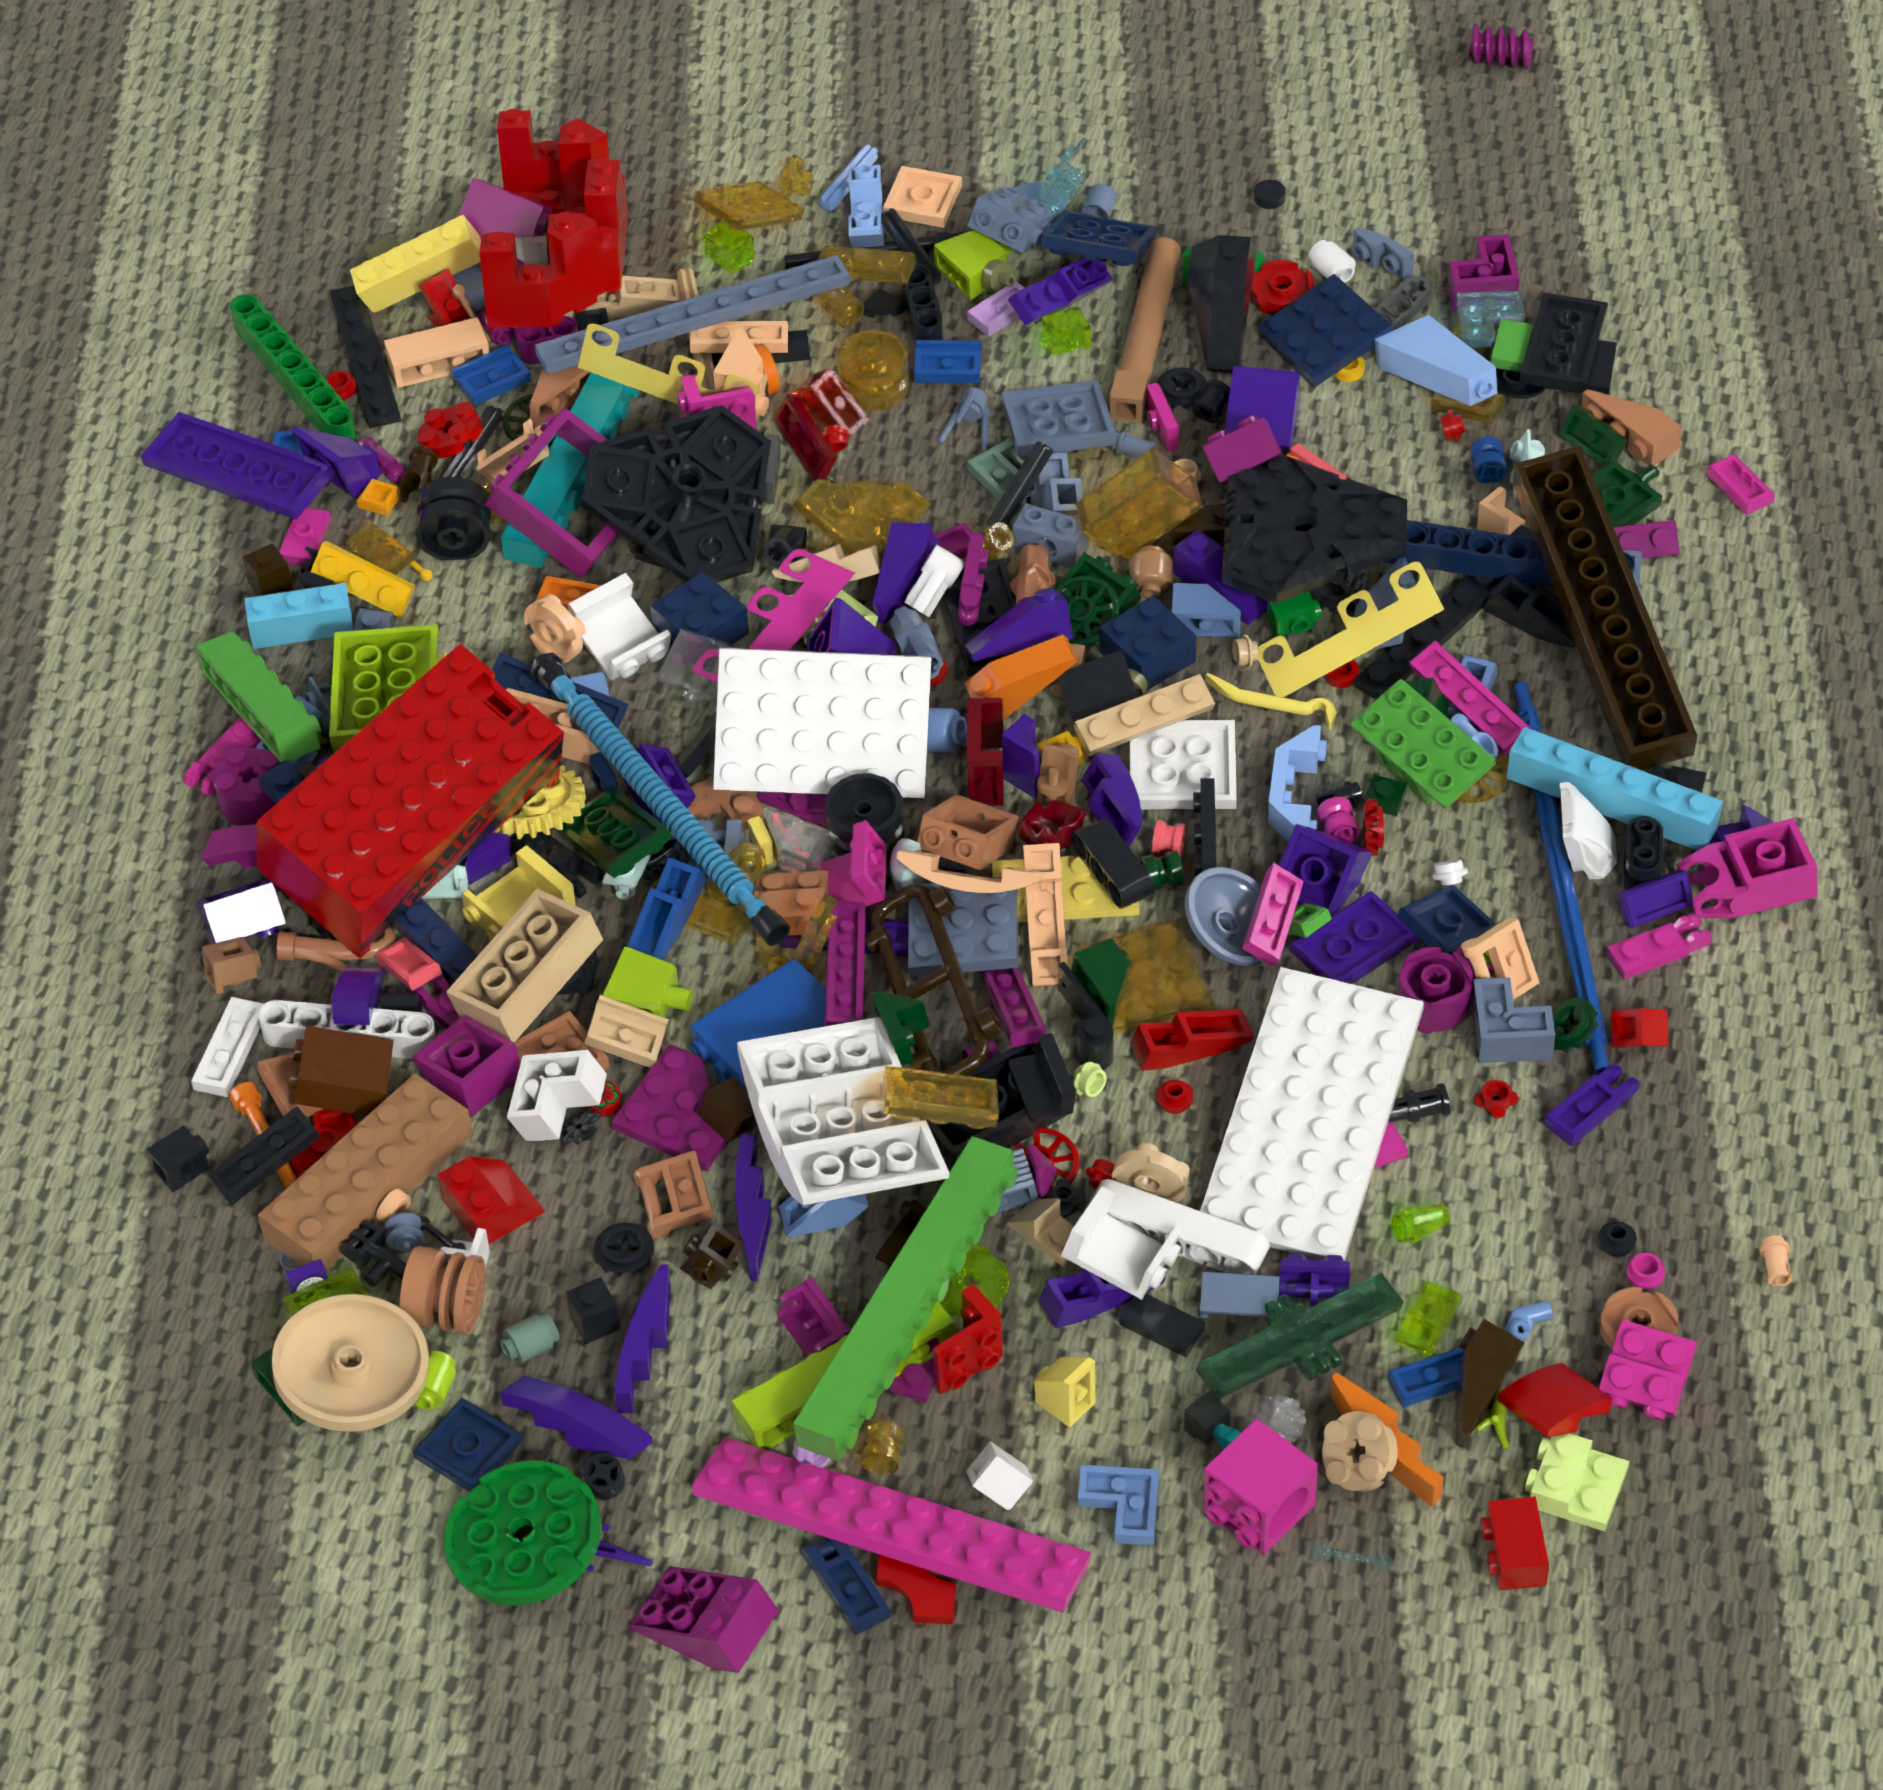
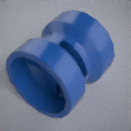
M1483 437L1476 440L1470 447L1471 460L1474 463V477L1480 483L1501 481L1507 474L1506 461L1503 458L1504 449L1501 441L1493 437Z

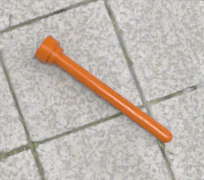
M244 1082L235 1086L229 1093V1099L237 1112L247 1115L258 1136L270 1127L260 1109L262 1096L253 1082ZM289 1162L277 1170L286 1189L297 1180Z

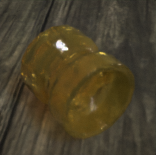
M846 286L826 291L820 298L822 309L832 315L834 321L843 328L858 322L864 313L863 303L857 297L852 296Z
M883 1420L869 1423L865 1433L867 1446L863 1448L860 1459L864 1469L872 1473L893 1474L899 1469L900 1453L898 1450L903 1446L905 1431L896 1423Z

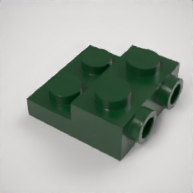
M1086 552L1082 554L1054 588L1055 590L1061 583L1078 576L1100 578L1106 581L1116 592L1120 603L1119 615L1133 608L1141 599L1137 591L1139 585L1125 573L1121 576L1117 575L1112 571L1113 567L1104 558L1097 556L1094 559ZM1081 581L1066 587L1074 597L1081 596ZM1089 581L1087 597L1091 599L1099 591L1101 585ZM1060 591L1061 594L1066 598V600H1067V605H1068L1069 600H1068L1067 597L1062 593V591ZM1108 591L1095 604L1096 606L1112 603ZM1112 611L1097 613L1096 616L1109 622ZM1094 622L1090 623L1092 636L1099 633L1100 625ZM1080 626L1078 633L1086 637L1084 627Z

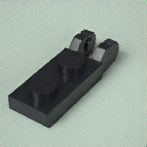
M542 831L537 832L536 838H532L528 833L510 844L511 852L515 856L516 852L526 845L573 884L574 895L577 898L581 899L587 894L586 887L582 881L576 878L577 874L595 886L603 880L598 868L589 861H585L551 835H546Z

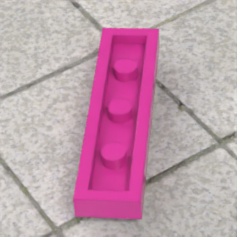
M1434 641L1410 662L1411 669L1421 679L1434 677L1447 703L1458 713L1465 715L1469 719V723L1476 730L1489 734L1495 740L1498 750L1506 756L1510 753L1512 746L1524 727L1530 729L1525 722L1438 642Z

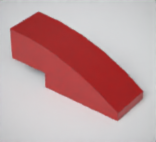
M1242 1009L1176 1012L1172 1022L1138 1024L1130 1045L1141 1070L1146 1071L1170 1068L1225 1053L1251 1042L1254 1035Z

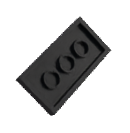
M1543 293L1520 372L1519 383L1562 389L1568 392L1583 393L1586 391L1605 322L1608 303Z
M1004 558L988 560L986 570L979 569V574L985 576L979 604L978 620L974 625H962L957 620L965 565L951 588L948 587L943 594L967 677L974 676L990 662L1013 654L1008 653L973 662L965 650V645L1016 605V596L1010 587L1011 579Z

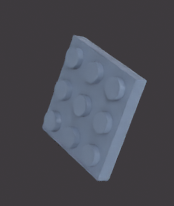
M1098 380L1001 392L1003 409L1018 457L1028 456L1037 441L1051 447L1053 453H1069L1073 450L1087 448L1101 449L1105 446L1116 445V432Z
M993 877V879L1002 880V877ZM936 883L921 884L928 887L930 891L941 886ZM945 887L952 897L957 910L946 917H942L962 972L1018 968V889L997 893H974ZM918 898L909 901L908 969L910 977L926 976L944 966Z

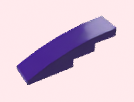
M741 1134L735 1178L737 1219L740 1240L745 1242L741 1250L750 1281H758L773 1221L771 1199H763L765 1179L763 1167L756 1166L758 1159L756 1135Z
M661 1264L642 1294L628 1326L619 1358L615 1386L618 1413H633L635 1381L651 1379L652 1348H668L671 1295L668 1264Z
M523 1376L501 1391L503 1406L532 1411L535 1426L565 1432L567 1446L597 1453H609L616 1457L630 1459L653 1443L652 1436L621 1414L587 1396L560 1385Z

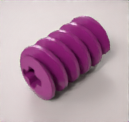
M1474 24L1471 33L1469 59L1473 54L1475 63L1480 64L1483 57L1486 56L1487 64L1492 65L1495 58L1498 57L1499 65L1504 67L1508 58H1510L1513 68H1516L1520 60H1523L1524 68L1529 69L1532 61L1535 34L1531 39L1527 29H1524L1520 37H1517L1515 28H1511L1508 35L1505 36L1503 27L1499 26L1495 35H1493L1490 25H1487L1484 32L1480 33L1478 24Z

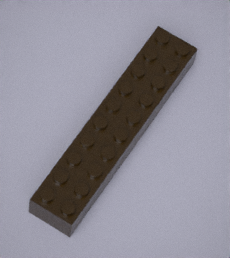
M1581 446L1515 463L1513 487L1622 763L1643 770L1654 767L1656 762L1664 764L1693 756L1697 733Z

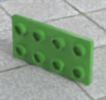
M1403 679L1398 680L1351 723L1352 728L1375 748L1380 764L1398 780L1408 783L1407 787L1427 805L1435 800L1443 808H1448L1496 764L1493 756Z

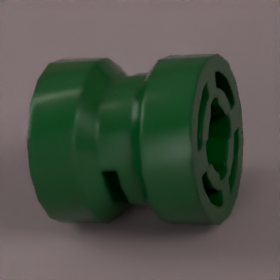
M1177 850L1165 852L1160 857L1153 855L1141 856L1140 862L1149 873L1154 890H1158L1161 885L1166 884L1172 887L1183 885V869Z

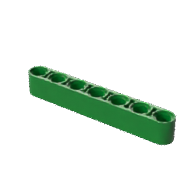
M241 294L233 298L230 302V310L236 333L319 432L347 437L355 441L356 430L351 409L255 296L250 294Z

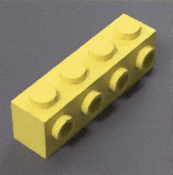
M464 215L451 219L435 229L350 269L356 293L373 313L389 307L421 291L419 288L420 284L446 269H449L451 274L454 275L479 263L480 236Z

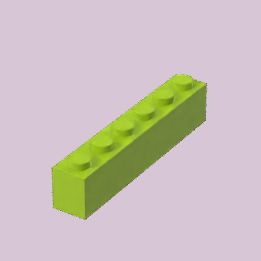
M938 1301L931 1311L928 1326L924 1331L918 1332L913 1340V1347L909 1357L906 1360H901L895 1370V1377L903 1374L904 1369L908 1365H920L933 1358V1352L928 1353L930 1347L926 1342L937 1337L939 1344L956 1334L954 1320ZM849 1334L843 1336L837 1343L828 1348L812 1353L804 1361L790 1369L776 1373L770 1380L761 1385L745 1390L731 1401L735 1421L752 1446L769 1450L795 1435L794 1421Z

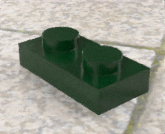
M1572 405L1558 432V435L1574 446H1581L1585 454L1604 467L1613 461L1617 462L1628 441L1626 437L1580 405Z

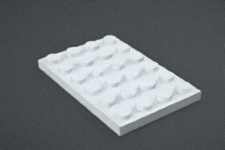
M719 648L713 789L828 794L831 787L843 778L854 774L872 773L883 776L894 783L902 797L924 798L931 657Z

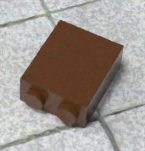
M306 1025L304 1039H296L292 1061L299 1062V1067L292 1066L288 1087L295 1088L293 1104L368 1116L386 1099L394 1040Z

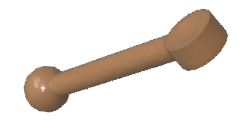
M460 284L455 285L451 290L453 297L461 301L471 319L476 318L475 312L464 295L465 288ZM482 326L487 342L490 344L492 342L490 334Z

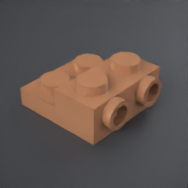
M828 870L757 874L754 897L762 899L771 910L774 909L783 917L790 926L788 936L827 933L829 905ZM755 929L756 938L761 937Z

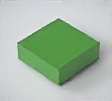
M1308 903L1302 904L1294 911L1288 934L1307 938L1332 919L1328 908Z

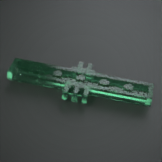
M1383 1273L1308 1309L1301 1303L1295 1305L1290 1297L1284 1294L1277 1298V1302L1272 1300L1265 1304V1311L1270 1317L1267 1320L1268 1329L1200 1361L1195 1370L1217 1400L1292 1363H1295L1305 1378L1311 1381L1318 1377V1372L1323 1375L1329 1372L1331 1367L1335 1369L1343 1364L1341 1355L1332 1343L1399 1311L1404 1301Z

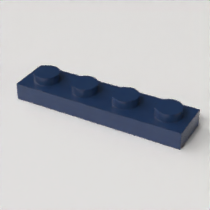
M499 653L492 671L495 672V681L503 688H510L568 704L565 700H560L552 690H547L541 683L535 682L530 676L532 665ZM572 682L576 687L575 691L577 694H587L619 730L628 709V704Z

